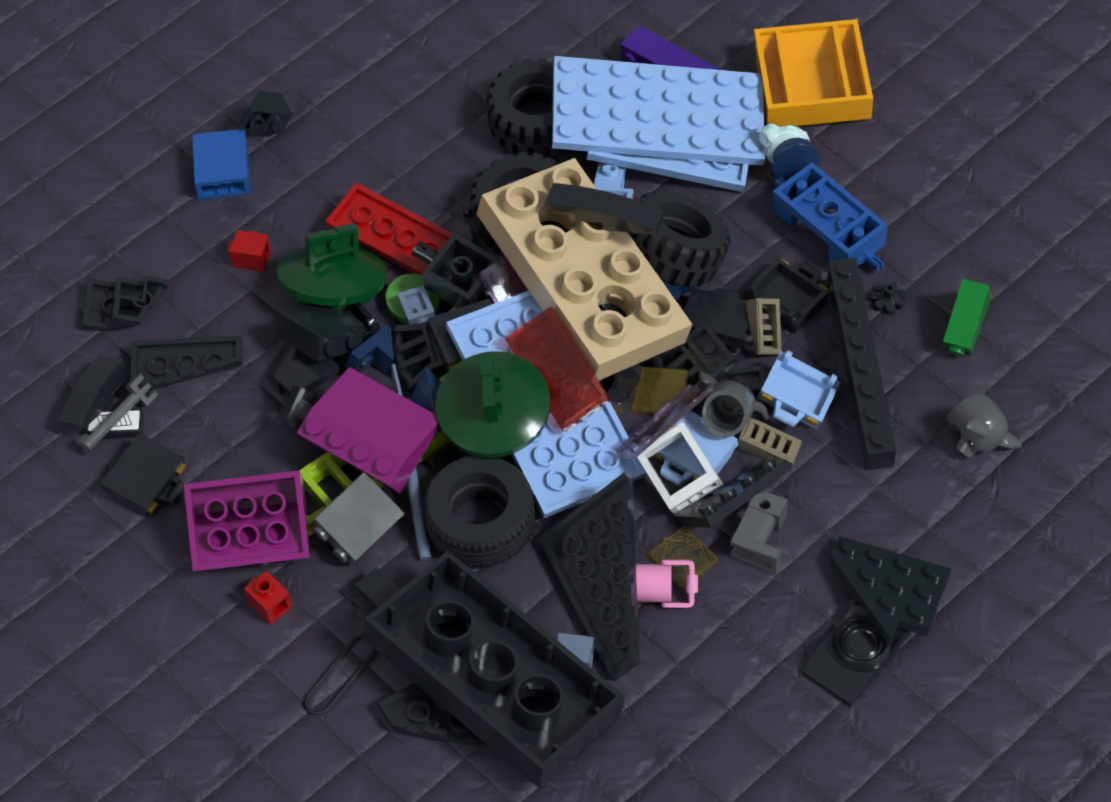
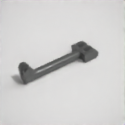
M141 373L137 374L125 386L131 394L90 435L82 434L76 438L75 442L78 446L81 445L83 447L82 450L85 454H89L96 447L97 443L138 402L142 407H146L158 396L155 389L145 395L151 387L148 381L138 387V384L144 379Z

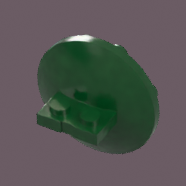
M355 223L334 227V229L327 231L322 230L305 234V246L289 252L279 261L277 265V282L281 289L292 296L293 301L297 303L306 302L330 306L333 309H344L347 305L370 302L371 297L379 293L385 285L386 268L381 259L376 255L359 248V227Z
M483 352L462 360L446 374L436 395V416L445 437L460 450L479 457H503L527 447L542 432L550 413L549 389L541 372L526 359L507 352Z

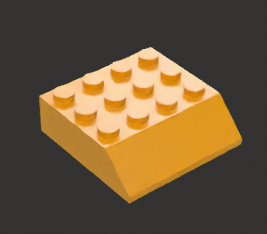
M857 19L754 29L757 72L761 73L763 107L767 125L774 123L777 126H802L872 119L873 94Z

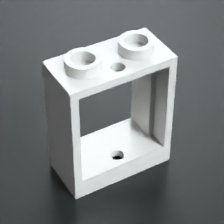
M684 422L671 424L664 429V434L657 439L651 438L643 442L639 446L638 455H636L668 508L674 514L723 485V482ZM684 436L706 473L673 495H670L648 458Z

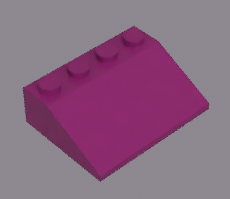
M349 367L311 408L297 434L309 443L362 473L365 472L369 477L400 494L440 426L434 413Z
M301 471L184 484L193 572L310 558L306 501Z

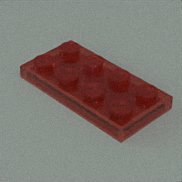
M551 306L505 338L515 355L531 362L543 375L549 389L550 412L563 432L566 433L612 401L558 314Z

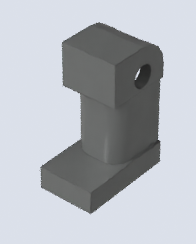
M767 492L755 495L751 499L730 542V545L734 546L730 557L776 574L781 564V549L766 543L772 530L779 532L787 516L788 499Z

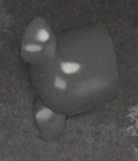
M699 372V377L711 388L704 401L702 419L707 430L714 436L726 438L736 435L745 427L754 411L761 412L765 421L768 420L767 408L763 403L755 400L754 395L746 386L732 380L717 382L711 375Z
M976 394L963 399L952 409L947 417L951 427L954 430L961 431V439L956 448L969 458L977 451L989 452L997 446L1011 449L1021 448L1022 443L1020 440L1008 432V423L1004 413L986 395Z

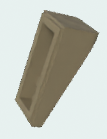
M756 298L746 300L755 355H779L780 351H782L780 299ZM763 319H766L767 324H763ZM763 330H768L769 335H763ZM764 341H771V346H764Z
M752 418L745 425L739 437L740 451L763 458L787 459L790 466H793L802 444L801 440ZM763 438L767 439L766 444L761 443ZM774 441L778 442L776 449L772 448ZM785 445L790 446L787 454L782 453Z

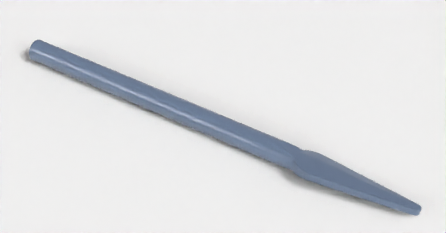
M392 364L394 392L402 396L396 366ZM415 467L407 481L419 558L421 561L431 559Z

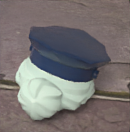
M774 123L761 128L759 141L764 146L766 158L773 163L770 169L777 179L780 180V177H783L787 181L811 162L819 167L822 157L816 147L810 142L806 131L797 126H777Z

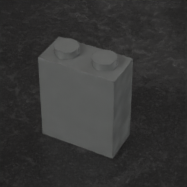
M364 472L312 521L311 525L314 527V534L321 541L325 542L327 540L333 546V553L343 563L347 561L352 565L404 513Z

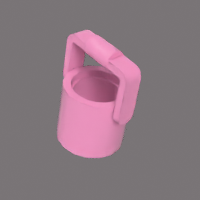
M663 559L661 564H636L637 602H661V607L689 608L694 605V593H698V574H695V566L692 560ZM671 565H689V574L686 575L688 602H671Z

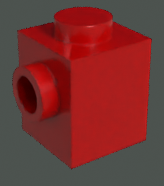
M237 230L234 240H230L227 251L228 256H231L233 267L264 272L271 254L268 235L254 231Z
M268 571L254 577L244 588L248 603L270 625L293 607L289 592Z

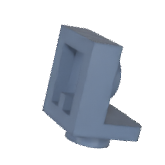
M423 285L397 293L398 301L406 317L407 324H420L427 321L428 318L435 316V311Z

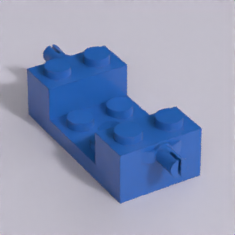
M813 162L787 181L783 177H780V180H776L775 186L777 188L773 190L772 211L789 226L800 220L829 245L828 259L839 260L856 257L858 266L867 262L876 271H880L884 267L885 262L874 254L886 245L888 225ZM826 208L835 209L837 212L826 214L823 210Z

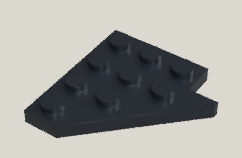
M842 536L838 537L829 562L887 644L892 645L898 628L924 636L928 635L949 581L951 568Z

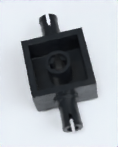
M455 232L439 252L426 245L423 241H419L413 248L412 256L428 264V267L423 272L424 288L456 308L480 302L484 298H490L491 302L495 304L512 297V294L494 285V282L500 276V259Z

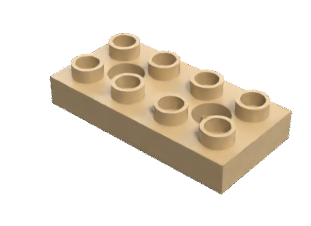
M575 158L482 194L477 211L478 217L592 383L686 342L693 324L627 232L604 230L602 223L576 221L573 213L547 211L545 201L553 183L596 189ZM541 222H558L567 228L568 232L565 233L561 228L553 225L542 226ZM602 304L616 305L626 313L627 317H623L620 313L612 310L601 311L598 306Z

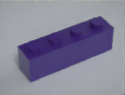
M640 25L621 43L622 62L720 70Z

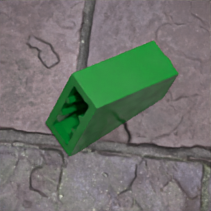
M962 279L943 340L944 347L948 348L949 353L958 356H964V353L972 354L992 299L989 285Z

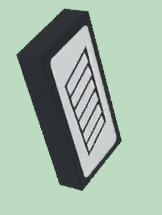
M143 408L131 409L102 439L136 437L138 433L143 435ZM104 410L86 427L85 434L90 435L114 410Z

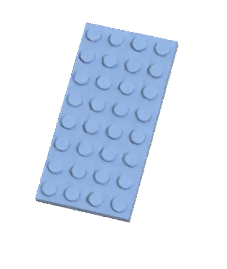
M554 56L552 148L764 165V146L759 141V133L764 126L761 73Z
M530 291L446 323V329L462 360L483 352L500 351L512 353L531 362L541 372L547 383L550 395V413L544 429L531 444L511 454L517 468L524 474V477L527 478L531 486L533 499L543 519L589 500L623 472L629 474L633 482L646 476L647 472L635 455L636 451L600 382L592 383Z

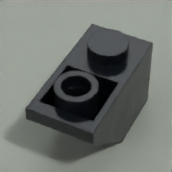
M259 91L237 126L243 130L282 133L293 113L281 93Z

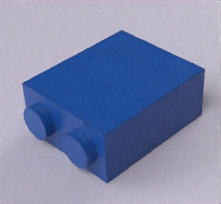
M232 129L193 134L194 179L198 199L251 194L249 149L245 130Z

